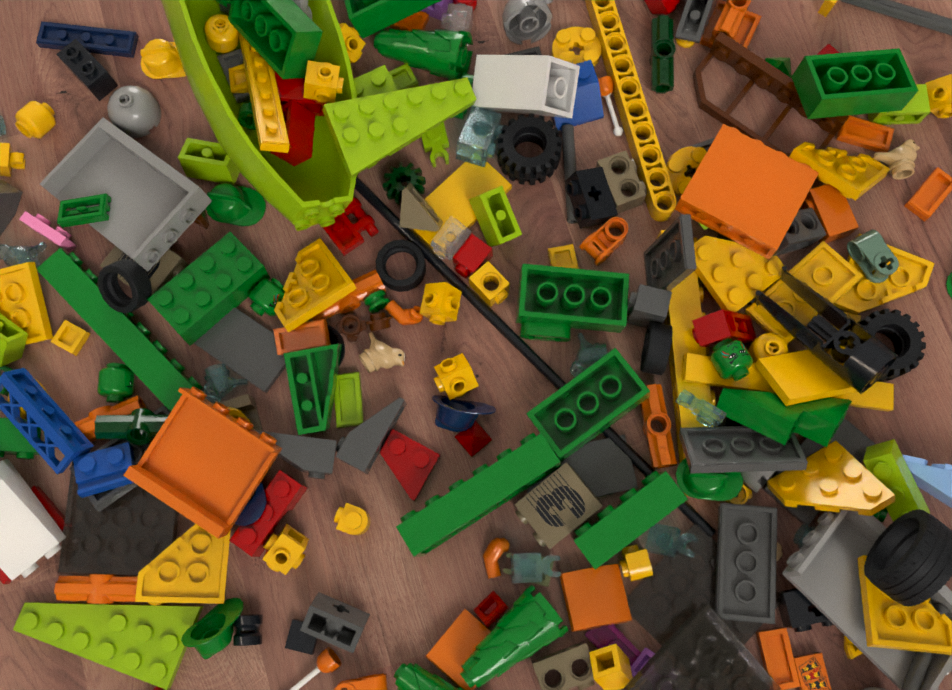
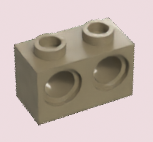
M627 151L597 160L596 167H603L617 213L641 206L646 197L647 189L643 180L639 181L636 174V163L633 158H629ZM619 168L623 171V173L616 174L612 171V169ZM628 190L633 196L627 197L621 191Z
M582 641L531 661L541 690H569L576 686L578 690H582L595 684L593 681L590 651L586 642ZM577 659L585 660L587 665L585 672L580 675L574 674L571 668L573 662ZM552 669L559 671L560 679L558 683L549 685L545 682L544 677L547 671Z

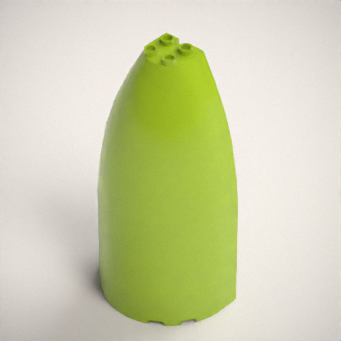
M161 0L182 67L194 96L220 146L240 173L268 203L294 225L296 231L306 230L317 224L320 227L334 224V218L344 213L345 208L353 200L356 177L349 180L325 116H315L312 158L292 166L271 154L270 151H261L256 130L245 128L238 122L240 106L243 103L251 102V100L236 103L217 60L218 55L225 53H218L212 50L206 40L204 31L206 21L213 15L227 14L220 11V5L216 0ZM308 0V6L312 11V21L323 31L314 61L328 62L332 65L340 66L339 77L344 78L342 94L336 93L335 102L355 99L357 95L351 64L331 0ZM240 40L235 50L241 49Z

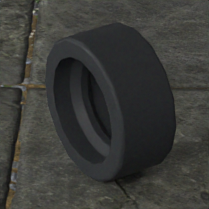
M393 240L385 244L378 252L376 270L386 287L397 292H404L416 288L423 281L426 273V263L421 249L413 242ZM398 252L409 253L416 261L414 274L405 280L393 279L386 271L387 260L391 255Z
M122 259L103 267L99 272L98 287L102 298L117 312L129 313L146 305L148 302L147 299L152 294L151 282L143 268L134 261ZM118 274L128 282L132 291V298L127 296L118 283Z
M656 322L649 323L641 354L640 369L642 372L656 375L664 374L672 344L673 331L671 325Z

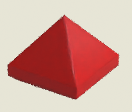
M476 420L472 427L454 436L471 457L492 441Z
M493 590L474 609V612L489 627L502 618L508 606Z

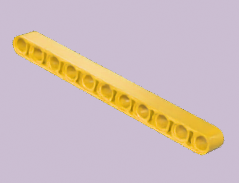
M585 0L593 30L601 44V56L607 76H611L613 80V96L632 158L637 166V175L639 181L643 180L647 189L645 201L649 214L655 221L664 222L671 217L677 201L615 1ZM617 69H622L625 72H619ZM623 91H630L632 94L628 95L625 94ZM630 113H636L639 117H633ZM637 135L646 137V140L637 138ZM643 158H651L653 163H648ZM656 180L661 186H654L650 181ZM657 204H665L668 210L660 209Z

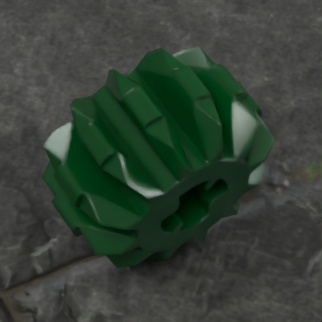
M400 161L399 168L396 169L390 166V173H384V180L386 182L383 183V190L387 191L386 195L389 200L395 198V204L397 205L401 203L402 190L405 187L401 184L403 182H407V184L411 182L420 194L425 193L423 185L426 184V179L424 176H421L422 170L420 168L414 169V165L411 162L407 167H404V164Z

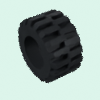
M529 113L528 117H524L521 114L518 115V120L510 119L508 126L504 125L501 129L497 144L499 167L502 166L504 175L509 173V179L513 182L515 179H518L519 184L524 185L525 181H528L530 185H535L536 180L542 183L545 181L546 176L550 178L553 175L554 169L556 170L559 165L562 138L559 137L560 132L558 128L553 129L554 123L551 120L545 122L544 116L539 115V118H535L532 113ZM532 142L539 145L543 152L536 157L529 158L520 155L515 148L521 143Z
M889 309L877 310L858 322L873 336L876 333L887 336L892 341L895 353L898 355L892 366L878 381L892 380L910 372L919 365L918 361L922 360L925 355L921 352V350L926 348V342L921 341L925 335L923 331L919 332L917 329L920 325L917 321L912 323L910 315L905 314L902 316L901 311L896 309L892 312Z

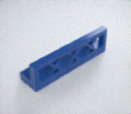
M25 368L2 373L0 376V393L5 387L9 392L10 402H7L0 394V410L57 475L63 473L74 458L90 452L94 445ZM19 407L26 411L27 421L20 417ZM37 427L44 431L45 441H41L38 437ZM54 447H58L65 455L61 462L55 457Z

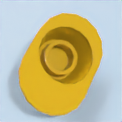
M154 39L149 41L140 50V55L142 56L141 68L146 76L152 79L186 76L175 42Z

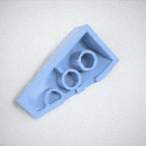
M903 455L917 486L952 508V465L945 463V465L931 464V466H928V461L925 459Z

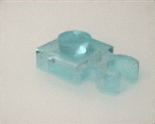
M687 390L680 392L675 401L679 405L690 409L691 413L697 416L696 420L707 427H711V425L714 427L718 426L727 414L704 399L699 400Z
M655 524L649 530L645 548L649 553L675 558L676 550H679L686 557H694L695 553L692 550L686 549V544L690 541L698 542V538L691 533H684L680 536L681 530L677 527Z
M541 552L510 553L512 583L542 582V573L550 577L561 576V572L551 571L550 563L552 561H559L560 556L548 555L541 560Z

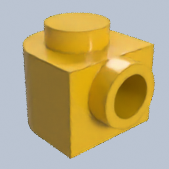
M346 503L344 508L340 506L334 518V522L338 523L336 529L351 535L364 534L369 529L371 522L367 511L349 503Z
M634 544L622 549L623 560L619 561L623 577H629L632 582L653 576L646 548H639L638 544Z

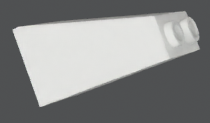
M477 55L472 87L477 100L471 107L488 111L519 114L532 113L541 116L572 118L580 66L549 55Z
M8 459L0 461V568L13 581L19 575L26 578L39 567L36 562L43 556L49 559L62 548L59 543L66 536Z

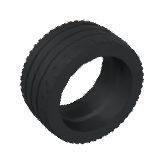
M916 509L905 513L890 524L875 541L865 561V576L877 588L901 605L909 607L925 602L934 596L952 576V530L924 510Z

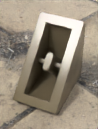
M411 182L408 183L402 190L399 227L438 231L443 221Z

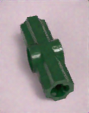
M659 15L651 21V55L649 63L651 65V90L655 91L656 94H665L674 88V54L676 47L673 35V19L667 15Z
M145 408L135 409L131 415H97L94 433L96 439H127L132 444L145 445L150 442L151 438L156 436L169 415H155L151 410Z

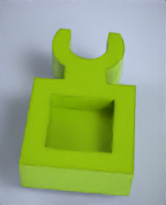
M443 121L438 127L433 130L430 129L421 136L425 153L432 151L430 153L432 167H436L435 159L437 157H443L445 164H449V154L444 149L449 147V141Z

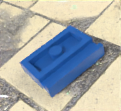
M129 442L77 456L73 459L75 479L78 484L77 494L81 498L134 483L123 476L129 466L135 465L133 447Z

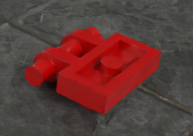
M354 197L352 202L345 208V212L334 218V224L322 227L343 256L365 242L360 235L362 231H367L371 237L379 232L374 225V219L364 212L361 208V202ZM353 213L358 222L352 224L347 215Z

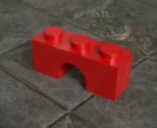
M279 470L265 489L267 502L261 517L253 524L239 526L229 541L251 557H260L265 550L263 546L274 533L278 522L289 510L292 511L308 488L286 472Z

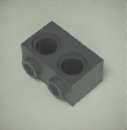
M813 208L799 209L773 256L811 247L827 235Z

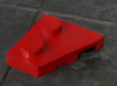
M392 429L379 452L410 499L416 501L440 454Z

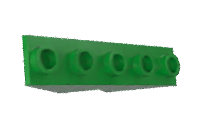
M723 388L719 395L715 412L783 445L787 443L795 432L827 447L843 422L852 401L849 399L823 398L785 406L776 393Z

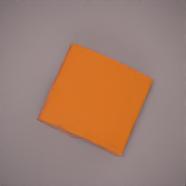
M618 564L599 566L597 569L593 567L559 575L572 632L597 629L601 626L627 623L632 620Z
M464 609L425 657L459 688L474 690L476 685L470 688L460 675L464 670L461 665L491 631L469 611Z

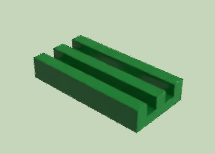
M105 193L60 201L57 224L64 228L108 221L109 215L106 212L110 211L108 203L111 202V197ZM98 204H100L99 206L88 207V208L86 207V206H92V205H98Z

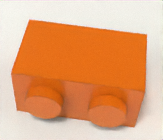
M826 184L809 190L802 203V209L813 208L827 235L819 240L820 243L822 241L829 243L848 237L859 228L846 197L841 195L837 188Z

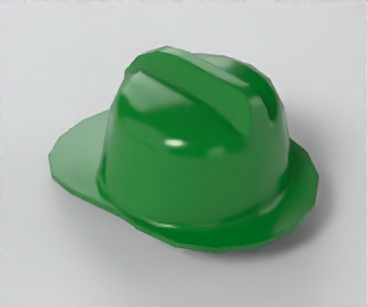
M221 183L215 186L211 192H207V196L212 202L206 207L208 215L215 221L237 226H251L259 222L266 212V203L263 196L251 188Z
M686 458L678 465L676 472L677 484L681 491L689 497L696 499L730 500L739 494L744 482L741 472L690 473Z
M230 598L225 600L224 604L215 606L200 621L186 630L181 639L183 645L195 647L203 659H209L226 648L232 641L233 623L243 610L244 603L240 598Z

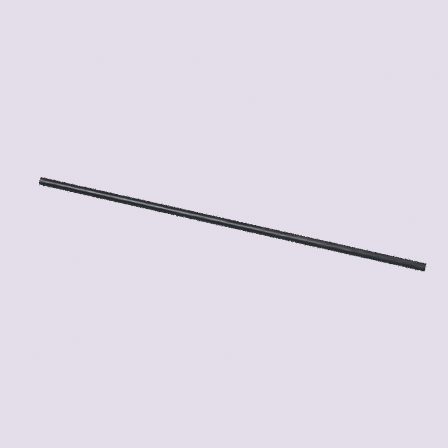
M356 177L355 190L407 241L413 242L418 246L424 258L449 283L462 291V295L558 390L567 384L409 228L399 227L400 219ZM611 427L602 432L606 438H610L631 459L632 464L646 477L653 471L655 472ZM687 501L677 507L708 539L716 533V530Z

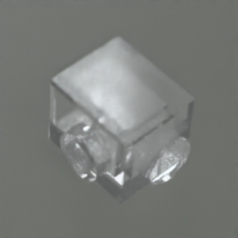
M448 3L447 13L442 14L441 28L453 31L464 30L471 33L473 6H467L463 3Z
M450 216L432 239L430 244L433 247L432 251L441 259L448 258L451 261L453 256L469 238L472 231L453 216Z

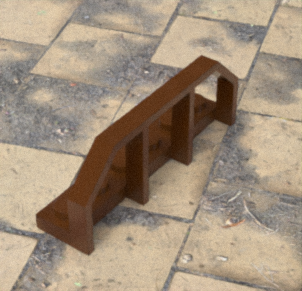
M720 32L715 38L709 53L693 73L698 108L720 123L737 128L744 135L752 139H758L764 145L776 151L781 150L767 140L790 110L794 108L801 116L807 118L792 78L723 32ZM714 56L719 61L733 67L738 74L745 75L750 79L725 112L706 100L701 72ZM755 83L759 88L765 89L776 96L780 102L788 104L763 138L730 116ZM849 116L810 119L818 124L822 130L830 132L818 149L824 150Z

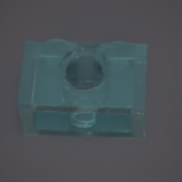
M472 106L457 141L456 159L485 167L488 158L493 159L497 144L495 140H498V136L501 134V129L504 126L500 124L502 114Z

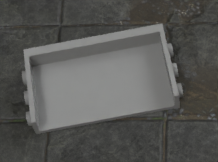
M104 117L40 183L42 187L59 201L107 193L111 197V202L108 203L110 211L106 212L109 215V220L89 223V225L147 272L212 202L198 185ZM98 204V205H92V206H86V207L88 208V207L99 206L100 204Z
M841 509L840 513L825 511L818 518L817 522L819 524L815 530L809 532L803 538L802 543L804 545L801 549L788 558V566L782 574L901 690L916 651L867 646L857 560L862 555H868L875 541L885 531L886 527L873 515H858V511ZM944 585L934 596L930 597L929 603L932 606L940 604L949 609L947 617L952 621V591ZM933 653L919 690H939L940 683L952 670V655Z

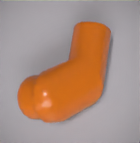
M392 300L384 308L401 325L417 324L423 319V315L420 314L421 307L419 306L402 309Z
M494 538L483 553L488 579L501 576L498 560L504 552L509 550V542L506 538Z

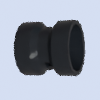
M263 614L240 615L235 620L236 634L233 636L234 646L262 644L260 625L263 623ZM255 630V632H242V633H241V631Z

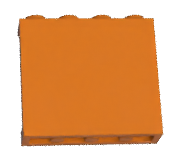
M723 124L674 210L682 214H691V219L770 259L779 248L819 172L813 170L807 164L799 163L789 158L781 151H776L764 145L758 139H752L744 135L737 128Z
M194 386L191 389L179 388L178 392L182 396L138 464L129 466L123 476L216 538H221L229 533L282 448L276 445L277 440L265 432L259 434L252 429L254 425L242 417L236 419L228 414L230 409L217 401L213 404L205 399L207 394Z

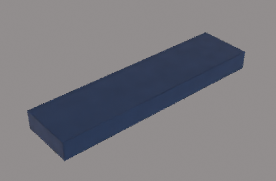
M41 21L36 44L40 48L62 50L74 39H77L89 53L134 58L139 36L134 31Z

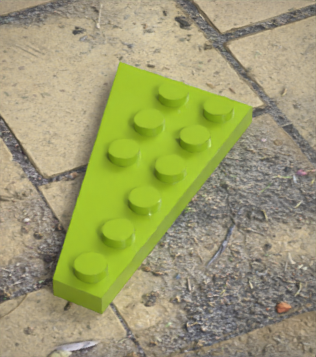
M466 77L324 104L322 111L349 180H352L366 168L370 169L384 157L391 156L420 138L425 132L435 129L443 121L453 118L471 107L477 99Z
M25 602L13 630L168 690L172 686L187 646H184L181 641L182 635L188 628L198 622L204 606Z

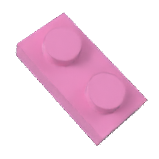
M25 211L19 219L69 253L77 246L69 240L72 235L60 227H57L55 230L49 227L51 222L40 214L34 217Z

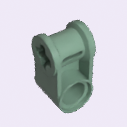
M871 229L847 243L849 255L859 265L866 278L873 283L884 282L899 267L897 257L891 252L880 233L876 230Z

